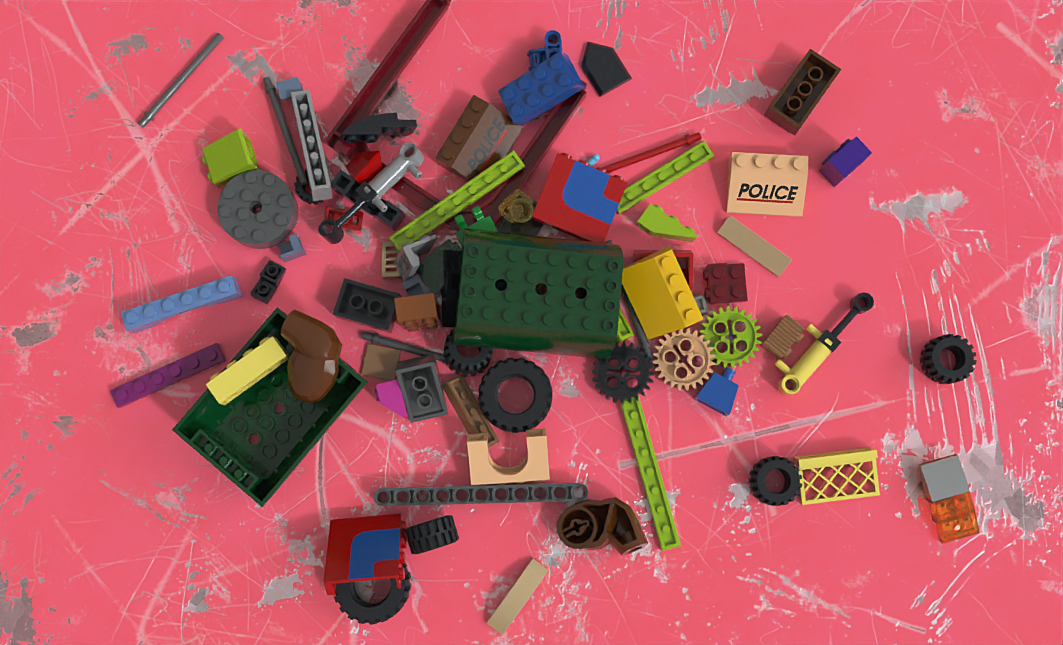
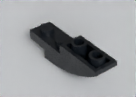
M397 113L370 116L346 128L340 136V142L346 141L349 144L356 143L357 141L374 143L381 134L383 136H391L393 134L408 136L413 134L417 128L416 120H398Z
M443 251L442 327L455 326L462 251Z

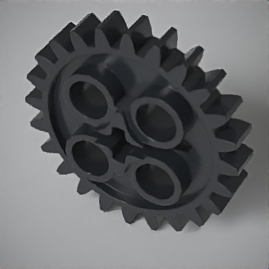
M623 341L622 347H619L616 342L615 348L608 359H598L599 363H593L597 369L592 370V373L597 376L592 378V380L599 382L595 385V388H602L599 392L600 395L607 393L606 400L613 397V403H616L620 399L622 405L625 399L630 404L632 403V398L639 401V394L645 397L643 390L650 391L651 389L647 384L654 383L649 377L655 376V373L650 371V369L654 368V365L648 364L652 360L651 357L645 358L646 350L640 353L641 347L637 346L634 349L632 342L629 347H627L625 341ZM613 359L619 360V364L616 367H610L609 363ZM631 360H637V367L630 368L628 366ZM622 369H625L627 372L624 374V377H621L619 374L622 372ZM607 371L618 372V373L606 374ZM640 372V375H635V374H630V373ZM617 378L618 384L611 387L608 385L610 379ZM632 378L638 380L635 387L628 386V381Z

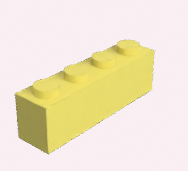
M273 336L271 338H264L259 342L260 346L254 350L249 349L239 361L235 360L226 366L227 369L221 374L218 372L210 377V381L206 386L219 404L226 405L289 359L290 356L277 338Z

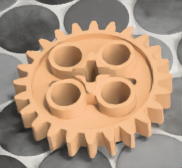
M688 328L686 333H684L683 329H680L679 334L676 331L672 332V336L665 334L667 340L659 339L662 345L655 346L659 353H653L654 356L658 357V360L653 361V363L659 365L654 370L661 371L658 377H665L664 384L670 381L671 388L678 384V390H681L683 385H685L686 390H689L690 385L694 389L697 388L696 382L703 385L702 378L710 379L707 372H714L710 365H716L715 362L711 361V358H715L716 355L710 354L714 347L708 348L707 345L711 341L707 340L704 342V334L698 337L697 330L691 334V329ZM685 340L691 342V349L689 351L682 349V343ZM674 345H677L682 355H688L689 358L687 359V361L695 370L694 374L690 371L688 365L685 362H680L682 357L674 349ZM670 351L676 355L672 363L666 359V355ZM695 356H700L703 359V364L700 367H696L693 364ZM680 367H684L687 370L685 378H680L677 374Z

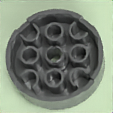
M251 170L235 176L223 188L218 200V217L224 230L237 242L253 249H266L276 246L292 233L298 219V203L291 189L281 178L267 171ZM262 206V210L256 213L257 208Z

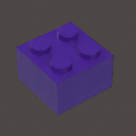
M857 136L852 140L848 138L821 163L823 167L819 172L835 187L861 165L872 152Z

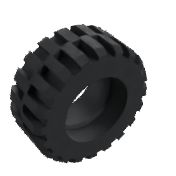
M512 357L496 362L497 364L493 367L491 366L488 372L483 375L479 385L478 400L483 414L491 424L506 432H526V430L535 428L546 418L551 408L553 391L548 376L541 367L531 360H525V358L513 359ZM512 377L525 379L530 383L534 391V399L531 406L526 411L518 414L505 411L500 406L497 398L500 385Z
M406 562L402 564L405 571V579L401 580V589H398L396 579L391 578L389 594L381 602L367 603L363 601L356 593L354 582L336 583L335 602H339L341 606L339 609L342 613L346 612L349 619H356L358 623L373 625L387 621L403 608L409 598L412 583H410L411 574L407 570L408 565Z

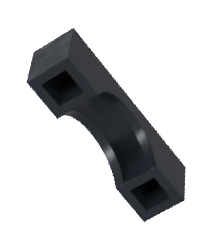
M340 170L330 183L331 187L335 192L355 204L362 198L356 192V189L361 184ZM386 200L382 201L387 206L385 212H381L378 207L373 209L368 203L361 208L393 231H396L406 217L401 209Z

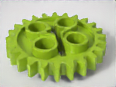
M727 306L725 312L721 307L719 308V314L712 311L713 318L706 316L708 324L702 323L701 325L705 327V330H700L699 332L705 335L704 342L707 340L711 341L707 346L708 348L714 347L710 354L716 355L715 358H711V361L717 359L716 365L723 362V368H726L727 364L730 363L731 368H734L737 362L739 367H741L742 360L749 363L748 356L755 358L752 352L759 351L756 344H762V342L757 340V337L762 336V334L756 331L761 326H754L757 319L750 320L752 313L744 315L745 309L738 312V307L735 306L733 311H731L730 307ZM728 320L731 321V334L735 335V339H732L733 354H730L729 350L730 341L725 338L726 335H729ZM737 321L744 324L742 332H737L734 328ZM717 323H722L725 326V331L722 334L715 331ZM739 340L743 341L746 345L745 350L742 352L736 349V343ZM719 342L726 344V351L723 353L718 352L716 349V345Z

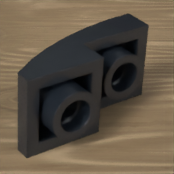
M269 260L260 273V279L251 291V296L268 305L286 272V268Z

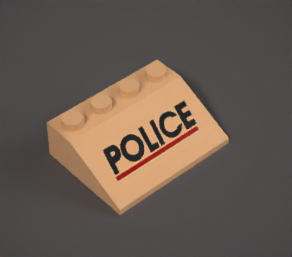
M732 152L728 158L726 213L802 217L808 177V156Z

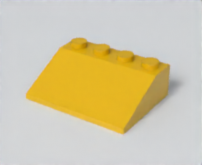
M669 246L623 267V287L648 340L686 328L703 320L677 259Z

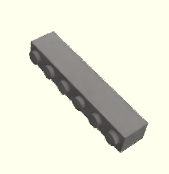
M310 90L291 92L292 106L313 201L331 199V184Z

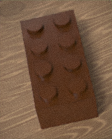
M809 49L772 101L764 116L795 136L842 69L812 49Z

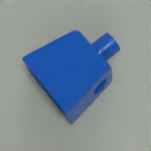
M728 367L724 369L721 375L714 372L697 393L694 400L724 416L730 415L739 387L738 384L732 382L736 372Z

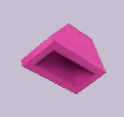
M398 379L376 384L377 390H374L376 401H380V404L400 416L409 418Z

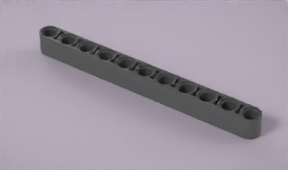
M581 483L381 488L374 493L373 498L379 506L583 501L588 496V489ZM578 486H581L585 491L581 498L575 497L573 493L574 489ZM541 487L546 491L544 498L538 499L535 497L534 491L536 488ZM499 488L506 491V497L503 500H499L495 495ZM523 488L526 491L525 498H516V489ZM555 488H564V497H555ZM460 489L465 490L467 493V498L464 501L457 498V492ZM484 489L487 496L484 500H479L476 497L477 490ZM421 490H424L428 495L427 500L424 502L418 499V493ZM440 490H444L447 493L445 501H440L437 497V493ZM382 491L388 494V500L385 503L379 499V494ZM401 491H405L408 494V499L405 502H401L398 498Z

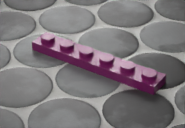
M215 343L110 390L116 407L121 408L226 360L219 344Z

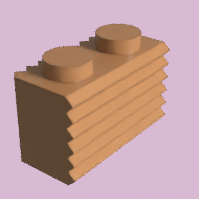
M786 314L760 346L777 360L782 357L786 358L792 351L790 347L793 343L798 344L804 337L802 332L805 328Z

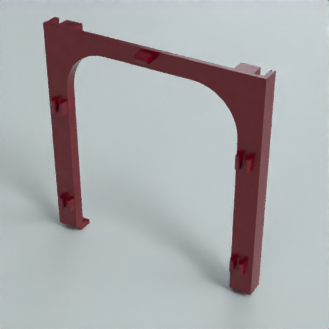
M451 0L425 1L324 140L327 146L350 161L357 153L370 151L365 141H357L352 144L346 143V141L340 142L342 132L350 125L373 114L446 13ZM584 81L582 83L585 88L553 108L519 157L525 167L502 182L487 201L477 205L480 207L484 218L491 217L495 227L586 98L587 91L585 90L587 83ZM382 162V167L384 169L387 165ZM404 176L391 187L426 211L440 202L439 199ZM474 207L465 208L454 216L456 217L461 214L467 227L476 223L471 209ZM454 217L445 222V224L457 232L460 231L454 221Z

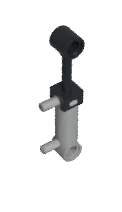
M412 142L402 145L399 154L369 183L364 181L356 189V192L362 198L336 222L332 219H326L320 223L318 228L320 235L330 244L339 243L344 236V231L341 227L366 203L373 209L378 207L381 212H385L387 206L382 202L384 200L381 197L408 171L417 179L422 177V173L417 167L423 163L424 156L418 147Z

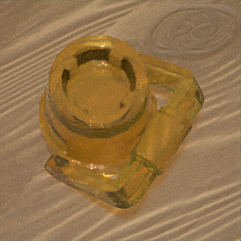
M516 189L502 201L498 210L510 223H524L530 220L533 215L532 204L534 201L522 190ZM519 194L523 197V198H517V199H516V197H517Z

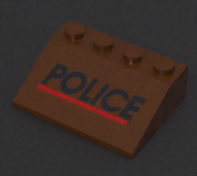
M473 95L436 155V162L441 167L469 182L509 153L523 127L514 124L512 119L490 103Z

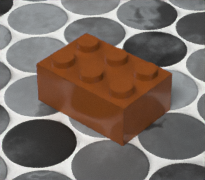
M434 293L394 298L397 322L404 330L416 332L421 327L436 329L438 325H442L440 304Z

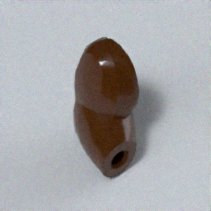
M294 309L289 313L281 328V335L294 348L289 357L287 367L288 386L295 398L303 402L314 403L325 397L335 383L338 375V359L343 344L333 328L314 317Z
M617 497L603 500L587 499L568 507L559 516L557 521V533L560 540L566 546L573 549L598 550L610 544L624 556L648 545V541L633 509Z

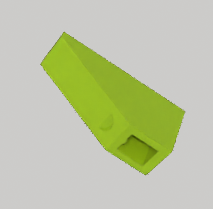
M650 203L636 224L638 228L652 237L694 242L697 238L692 228L689 226L684 227L676 217L668 216L656 204L652 205Z

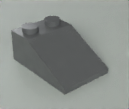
M435 354L397 362L395 371L410 422L413 423L447 415L448 409Z

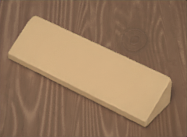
M732 216L727 218L717 234L777 277L783 273L792 261L791 258Z

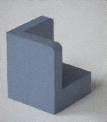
M298 76L276 82L282 101L290 99L291 92L304 91Z
M297 234L290 235L289 241L278 245L281 253L280 258L283 262L306 255L300 237Z
M419 274L402 283L409 296L429 294Z

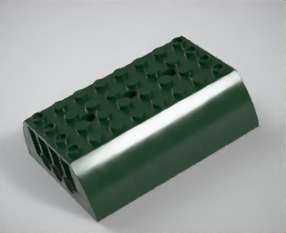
M464 228L453 345L608 359L614 349L618 333L624 259L621 246L618 244ZM496 281H505L506 289L503 291L497 290L495 287ZM543 284L546 287V293L544 295L537 294L535 290L536 285ZM577 288L585 290L586 295L584 299L576 297L575 291Z
M277 307L230 363L235 360L239 361L243 358V354L249 349L254 350L260 346L259 342L266 337L271 338L272 336L278 339L290 356L294 348L281 335V328L288 315ZM340 357L338 359V375L329 393L319 401L314 403L303 402L295 398L290 392L288 386V359L226 405L219 404L209 388H207L172 431L256 503L264 507L367 385L368 381ZM279 403H282L285 407L282 414L275 412V407ZM253 433L259 436V441L256 444L250 442V436Z

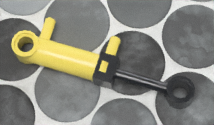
M862 292L851 299V310L832 332L825 330L821 333L812 324L806 327V330L816 339L795 365L790 369L780 359L774 363L775 366L786 374L778 382L780 393L787 396L797 393L830 353L835 351L842 343L837 338L838 335L857 314L865 313L873 307L874 299L869 293ZM859 299L864 300V308L858 304ZM787 380L793 383L792 390L786 388L785 382Z

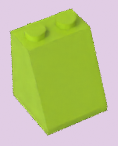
M241 128L203 148L204 155H202V158L210 171L207 173L208 178L218 188L225 186L231 179L243 172L260 170L251 140Z

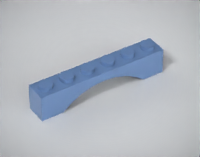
M230 275L123 311L121 315L126 331L137 333L152 328L158 323L176 315L206 306L226 303L243 296L238 280Z

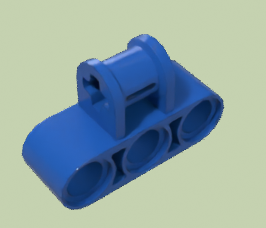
M550 30L545 34V48L532 49L527 52L530 61L529 71L556 53L563 52L561 35L558 31ZM554 39L557 43L551 44L548 41Z

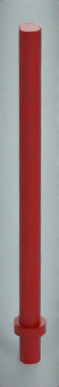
M700 132L692 135L686 134L684 138L602 167V169L610 173L686 144L687 146L692 145V142L702 139Z

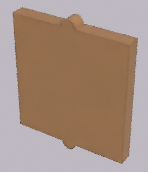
M368 344L366 356L363 358L364 365L361 375L390 381L395 380V370L397 362H399L401 350Z

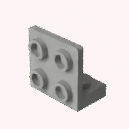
M425 235L417 242L412 243L410 241L402 246L394 263L404 282L414 276L420 265L418 257L429 253L437 240L436 235L430 237Z

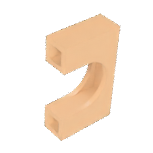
M546 428L526 430L528 452L526 458L514 467H503L492 460L489 454L487 433L468 434L467 447L471 486H486L487 484L504 485L511 482L522 484L526 481L543 482L550 480Z

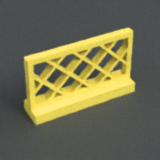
M868 447L794 457L795 465L800 470L798 473L802 475V479H800L802 488H799L801 504L807 505L879 496L876 458H878L877 450ZM870 461L871 469L865 474L859 468L864 462ZM845 464H849L854 468L847 477L840 472ZM830 466L835 471L826 479L820 473L825 467ZM811 469L815 472L809 482L803 478L802 470ZM856 471L865 476L858 485L850 480ZM837 473L845 478L839 488L831 483ZM818 475L826 481L820 490L811 485ZM869 479L873 482L874 491L865 492L861 487ZM848 482L856 487L851 494H846L842 491ZM830 484L837 490L832 496L827 497L822 492ZM809 487L817 491L813 499L805 498V492Z

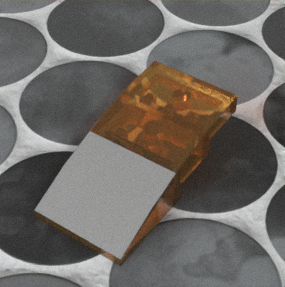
M953 454L919 464L925 500L929 502L931 517L936 523L939 541L944 544L979 534L975 508L958 455Z

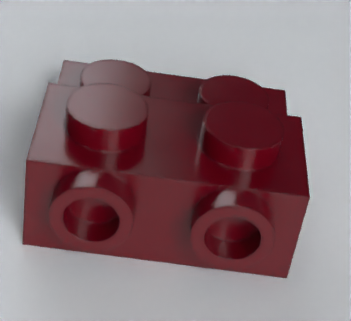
M744 263L707 264L705 269H703V280L707 281L704 295L705 299H708V304L748 301Z

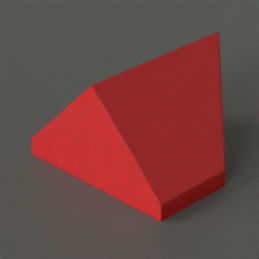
M380 151L359 152L345 166L360 184L364 181L369 183L383 170Z

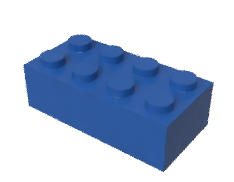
M560 51L499 89L498 92L513 123L523 126L585 87L569 56Z

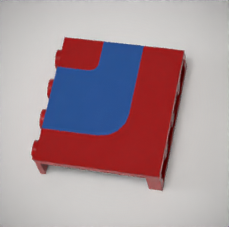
M557 153L530 219L582 241L604 243L628 182H625L621 176L606 174L607 171L597 167L594 169L583 160H579V162L573 160L569 154Z
M401 513L330 520L323 581L327 595H335L336 583L391 578L396 579L397 587L401 589V580L405 579V571L402 564H405L403 548H406V538L403 536V533L407 529L406 521H402Z

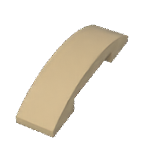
M532 558L521 576L487 621V624L503 635L549 569Z

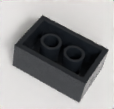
M344 278L333 315L342 320L392 333L397 317L394 298H401L402 296L396 292Z

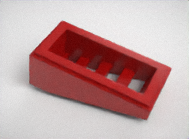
M326 206L323 221L330 219V214H334L333 221L336 222L338 215L343 216L348 210ZM358 211L354 215L357 216L356 225H352V217L348 224H344L341 228L343 230L361 231L364 212Z

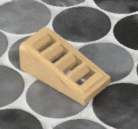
M383 241L382 278L402 279L398 269L397 271H387V268H397L395 264H387V261H395L397 257H387V254H397L398 256L399 252L398 250H387V247H394V244L391 241Z

